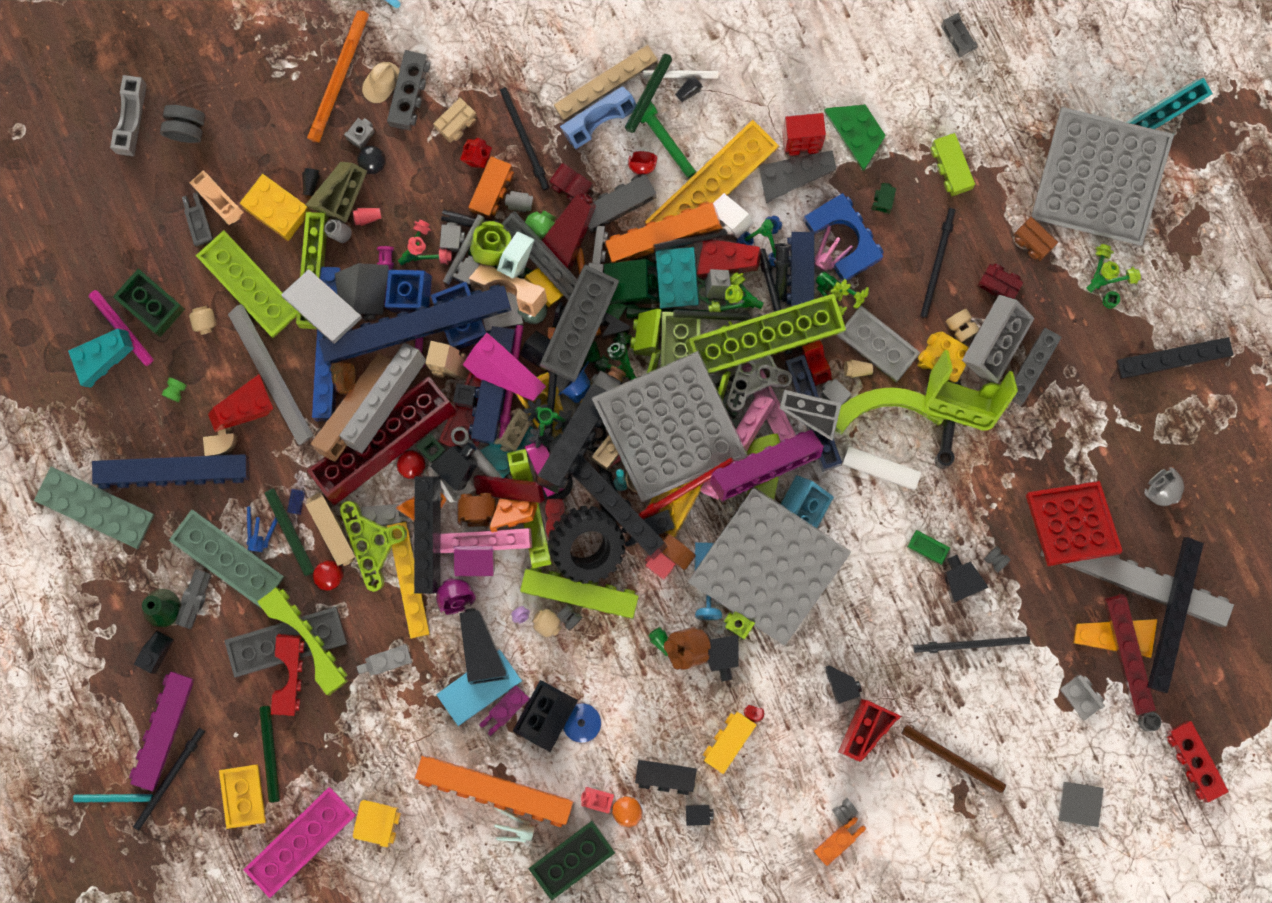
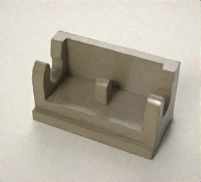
M521 409L511 411L510 415L513 417L502 437L494 442L495 444L502 445L500 449L503 452L516 451L532 420L528 421L529 416Z

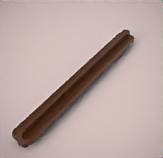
M906 725L903 728L902 735L999 793L1004 792L1006 788L1005 783L912 727Z

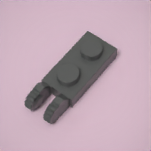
M198 192L193 193L196 206L192 208L187 196L182 197L185 207L184 212L193 243L196 247L210 243L213 240L205 209Z

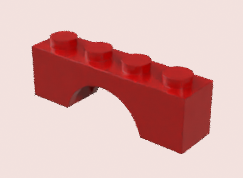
M278 634L276 636L275 657L286 664L289 671V680L283 688L273 692L271 714L295 716L296 710H300L301 699H297L298 691H301L302 688L299 672L303 671V660H300V653H304L305 641H301V635Z

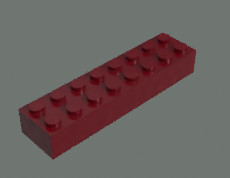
M428 376L400 398L363 453L346 446L335 462L324 457L309 468L307 472L328 500L335 506L453 415L456 410Z

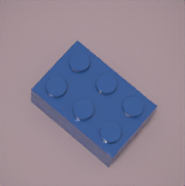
M463 282L430 296L433 303L445 301L446 303L453 301L452 298L456 296H470L471 292L467 282ZM482 320L446 330L445 334L449 344L459 350L479 342L486 334Z

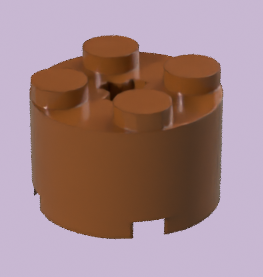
M481 493L480 496L461 494L460 499L457 500L458 525L462 526V522L467 523V527L489 526V522H492L496 510V499L491 498L490 493Z
M690 627L673 632L668 637V640L665 641L664 649L676 670H686L706 663L710 656L708 655V650L711 649V645L704 631L698 630L696 627Z

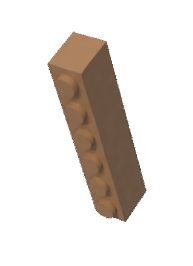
M380 354L375 356L341 404L315 436L311 445L320 455L334 462L341 455L347 445L339 435L390 364L391 359Z

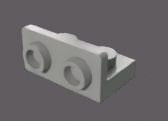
M1077 675L1059 690L1081 719L1085 721L1099 709L1105 707L1102 703L1104 699L1098 692L1095 693L1091 688L1092 683L1086 676Z

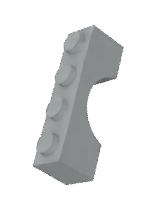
M123 75L120 89L121 114L119 123L113 130L110 146L115 154L135 155L147 86L141 77Z

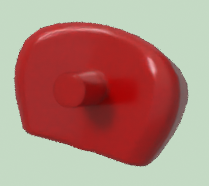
M748 705L744 709V716L753 723L763 720L765 715L764 709Z

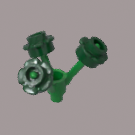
M627 332L616 334L617 338L613 339L616 343H613L608 348L607 353L611 359L621 362L616 368L625 372V377L631 381L637 378L633 373L634 370L631 367L626 345L631 344L630 338L632 336L628 335ZM604 354L602 358L600 357L601 360L595 363L594 367L598 368L597 372H605L606 368L610 369L613 366L608 364L610 358L604 357Z

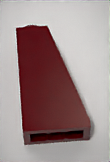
M585 193L577 194L542 239L543 243L568 270H571L575 263L596 208L593 199Z

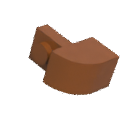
M662 533L658 535L667 545L662 554L685 571L696 555L670 534Z

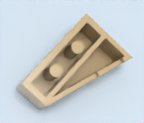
M434 341L430 342L426 365L430 372L434 374V377L444 379L447 376L466 381L470 372L463 366L467 359L466 354L461 353L460 356L459 350L451 345Z

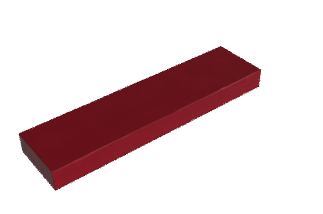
M483 475L473 477L476 495L490 493L491 497L537 503L544 501L542 486L538 485L537 482Z

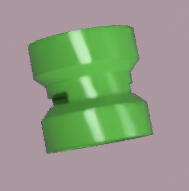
M169 377L167 381L169 387L164 389L161 395L179 403L181 399L180 391H184L187 385Z

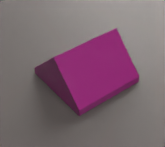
M454 546V576L494 575L495 558L493 546Z

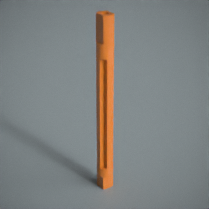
M357 10L307 137L313 142L319 143L367 23L369 14L365 11Z

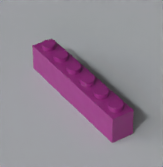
M812 430L802 431L793 438L784 439L779 444L768 446L759 453H752L743 460H737L725 468L716 469L712 473L710 485L720 500L724 501L820 458L824 446Z
M170 672L169 675L166 674L162 684L165 686L164 691L159 693L156 704H158L157 710L152 712L149 720L152 723L150 730H146L142 741L145 744L143 749H139L136 760H138L137 766L132 768L129 779H132L130 784L150 791L156 790L195 679L176 672Z

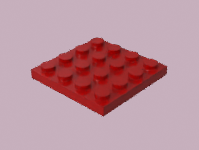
M1100 481L1028 492L1026 494L1047 566L1119 555L1123 552Z

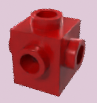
M476 138L475 140L467 139L460 161L473 168L485 169L492 147L488 146L486 141L481 138Z

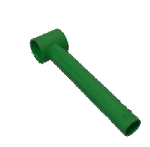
M650 102L640 123L646 122L687 179L692 177L696 170L655 116L658 114V111L654 104Z

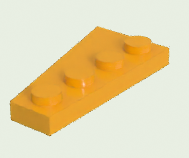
M1157 619L1133 621L1142 657L1151 658ZM1109 622L1076 624L1074 644L1117 652Z

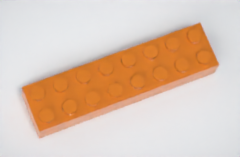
M426 755L421 756L415 779L419 780L418 784L430 787L433 784L438 786L437 790L443 792L456 791V795L459 797H476V802L488 804L489 801L494 803L493 807L505 810L507 807L512 808V813L522 816L528 813L532 815V819L543 822L544 819L551 820V825L557 827L568 824L574 804L573 800Z

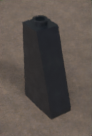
M471 608L464 610V613H459L468 683L474 685L509 679V674L481 612Z

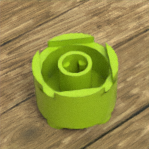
M487 221L482 223L481 226H477L470 245L473 260L476 263L487 266H498L502 253L511 241L509 231L507 232L502 224L494 221Z

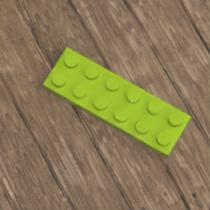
M224 230L196 255L272 338L297 317V310L282 298V292Z

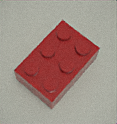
M824 113L785 116L782 130L784 154L797 156L802 152L816 154L822 151L826 137Z

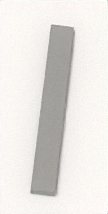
M242 304L237 305L228 316L298 445H302L313 434Z

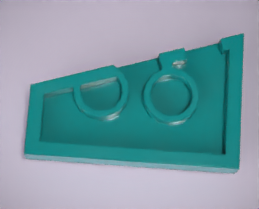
M531 425L516 451L525 449V446L534 443L529 441V438L534 436L530 430H535ZM490 444L481 449V453L503 478L511 472L507 456L509 452H503L500 449L501 444Z

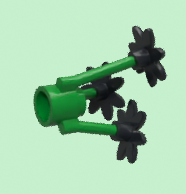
M540 398L536 400L535 404L529 400L528 405L530 408L524 409L525 413L530 414L528 421L535 418L537 423H540L538 431L530 430L534 436L530 437L529 441H536V448L541 443L548 447V441L554 440V437L548 435L551 432L550 428L544 430L545 425L551 424L554 420L558 422L555 430L562 428V432H564L572 419V410H569L566 415L560 410L558 415L557 413H552L547 408V404L541 405Z

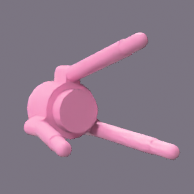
M831 226L827 227L818 253L814 258V265L823 272H827L828 269L831 271L834 264L853 249V246L850 245L832 262L833 258L830 255L840 241L838 237L828 252L822 254Z

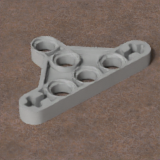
M771 355L747 362L752 367L750 372H744L741 365H738L726 401L727 409L731 412H739L745 404L746 397L769 386L779 389L789 387L792 382V375L786 370L777 368ZM767 369L770 372V377L762 378L760 370ZM785 375L788 378V383L780 384L778 376ZM737 381H744L746 388L744 390L737 389ZM736 394H739L738 403L740 405H737L735 408L730 401H733Z

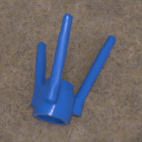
M247 506L248 538L246 545H248V550L263 552L264 548H268V542L277 524L276 517L274 518L263 541L264 537L258 536L259 517L256 518L254 535H252L251 507Z

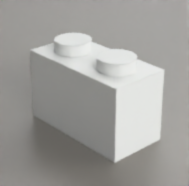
M723 194L713 203L723 226L722 229H726L729 236L732 234L738 239L753 224L750 215L726 194Z

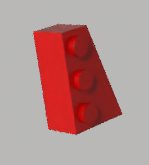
M713 239L703 241L697 277L702 280L707 278L710 269L729 270V274L758 271L762 253L761 249L758 246Z
M258 374L212 408L208 416L215 432L268 416L273 410L260 375Z
M861 699L838 753L861 762L877 745L882 736L886 735L891 726L902 716L873 702Z

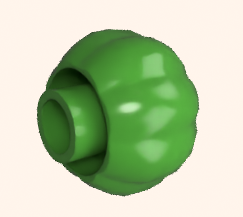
M545 210L541 214L536 211L526 218L525 223L542 240L554 225L556 217Z

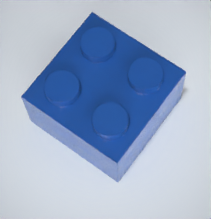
M388 270L385 308L395 313L416 312L415 309L423 306L429 308L432 276L426 271Z

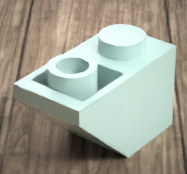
M516 232L502 253L497 271L511 278L523 274L534 239Z

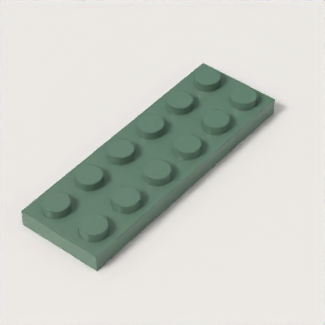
M50 467L34 499L35 502L136 549H139L155 516L153 513L54 467Z
M194 510L189 512L169 539L171 543L260 608L261 606L257 601L277 588L285 578Z

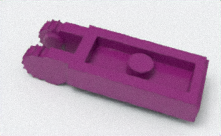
M515 685L489 712V715L479 726L481 728L485 727L494 718L498 723L489 730L488 735L491 737L530 698Z

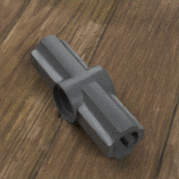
M195 569L189 587L183 593L181 599L182 606L175 624L192 629L198 611L204 605L206 599L205 592L212 574Z

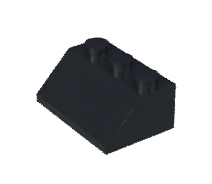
M540 680L513 732L551 752L578 700Z
M638 759L635 783L639 784L638 788L650 789V786H656L658 791L669 792L670 789H676L677 794L689 795V792L694 790L697 768Z

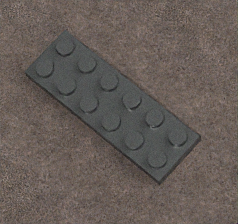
M583 266L540 362V367L575 382L619 280L590 266Z
M337 607L301 617L303 621L307 620L313 628L311 630L315 637L318 635L325 644L322 647L325 651L347 645ZM283 622L224 640L234 678L283 664L282 660L275 657L276 636L278 634L300 635V633L289 624ZM306 641L304 653H300V658L312 655Z

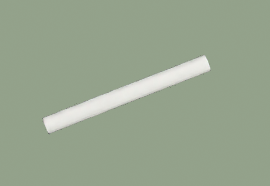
M643 70V78H651L654 70ZM667 70L663 78H691L694 75L696 78L718 79V71Z

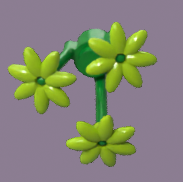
M822 272L815 281L819 285L817 290L823 297L827 296L825 290L834 294L838 301L842 300L843 295L852 294L857 301L853 306L856 309L860 307L861 303L865 301L864 298L869 294L868 287L862 290L861 293L855 292L850 289L851 284H847L846 279L841 283L827 272ZM839 307L841 316L844 315V311L847 309V307Z

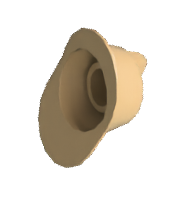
M382 62L374 66L363 83L362 92L364 97L373 103L385 101L396 87L399 68L390 62Z

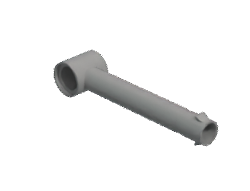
M456 427L452 430L451 439L455 444L463 448L469 442L475 446L469 439L466 429ZM461 430L465 433L464 440H455L454 434L456 431ZM476 447L477 450L471 457L478 463L477 466L486 476L503 478Z

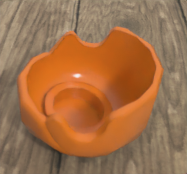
M624 796L613 804L612 815L620 826L631 828L636 826L642 819L643 810L635 798Z

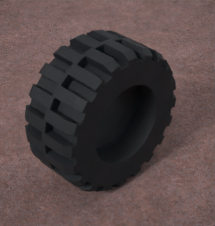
M580 506L579 510L572 508L569 514L563 513L560 516L561 520L559 522L555 521L553 524L555 529L550 530L549 533L551 540L548 541V547L550 549V556L562 575L570 578L571 581L578 582L580 580L582 584H588L589 581L593 583L599 582V579L602 577L606 579L611 571L614 573L617 570L616 565L621 564L623 560L621 554H625V537L614 518L605 510L601 509L599 511L594 506H591L590 509L587 506ZM590 531L599 532L603 535L602 544L593 555L585 558L571 555L572 543L579 535Z

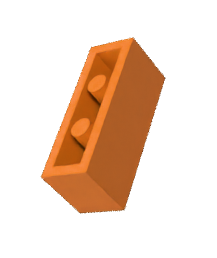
M492 156L490 157L469 204L470 212L484 216L491 220L492 216H496L499 210V205L497 204L500 198H504L507 191L505 186L507 182H511L514 175L511 164Z

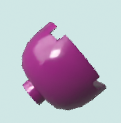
M450 578L445 580L436 593L439 611L441 613L444 611L446 615L459 613L466 609L465 605L468 603L472 605L476 600L472 587L461 579Z

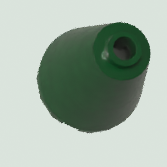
M167 589L152 591L142 602V611L145 619L156 627L172 625L176 621L181 609L179 597Z

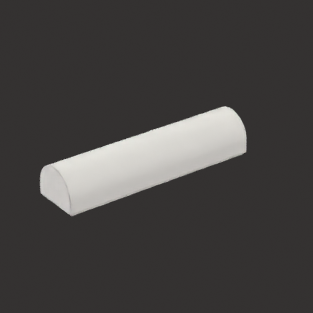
M850 446L847 448L842 463L844 466L911 490L916 489L921 476L920 471Z

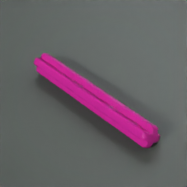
M97 290L92 291L89 294L92 302L115 330L119 328L128 331L134 346L132 351L145 366L150 365L154 361L151 355Z

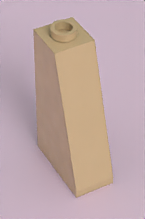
M323 492L306 500V507L337 565L343 564V566L352 563L355 553L328 498Z

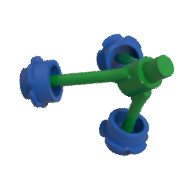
M775 215L772 217L768 216L759 229L752 234L745 231L738 239L736 238V242L752 245L754 243L753 237L762 234L764 237H768L773 251L769 254L768 261L771 262V266L776 267L774 264L776 249L774 248L775 243L772 234H776L778 230H781L782 222Z

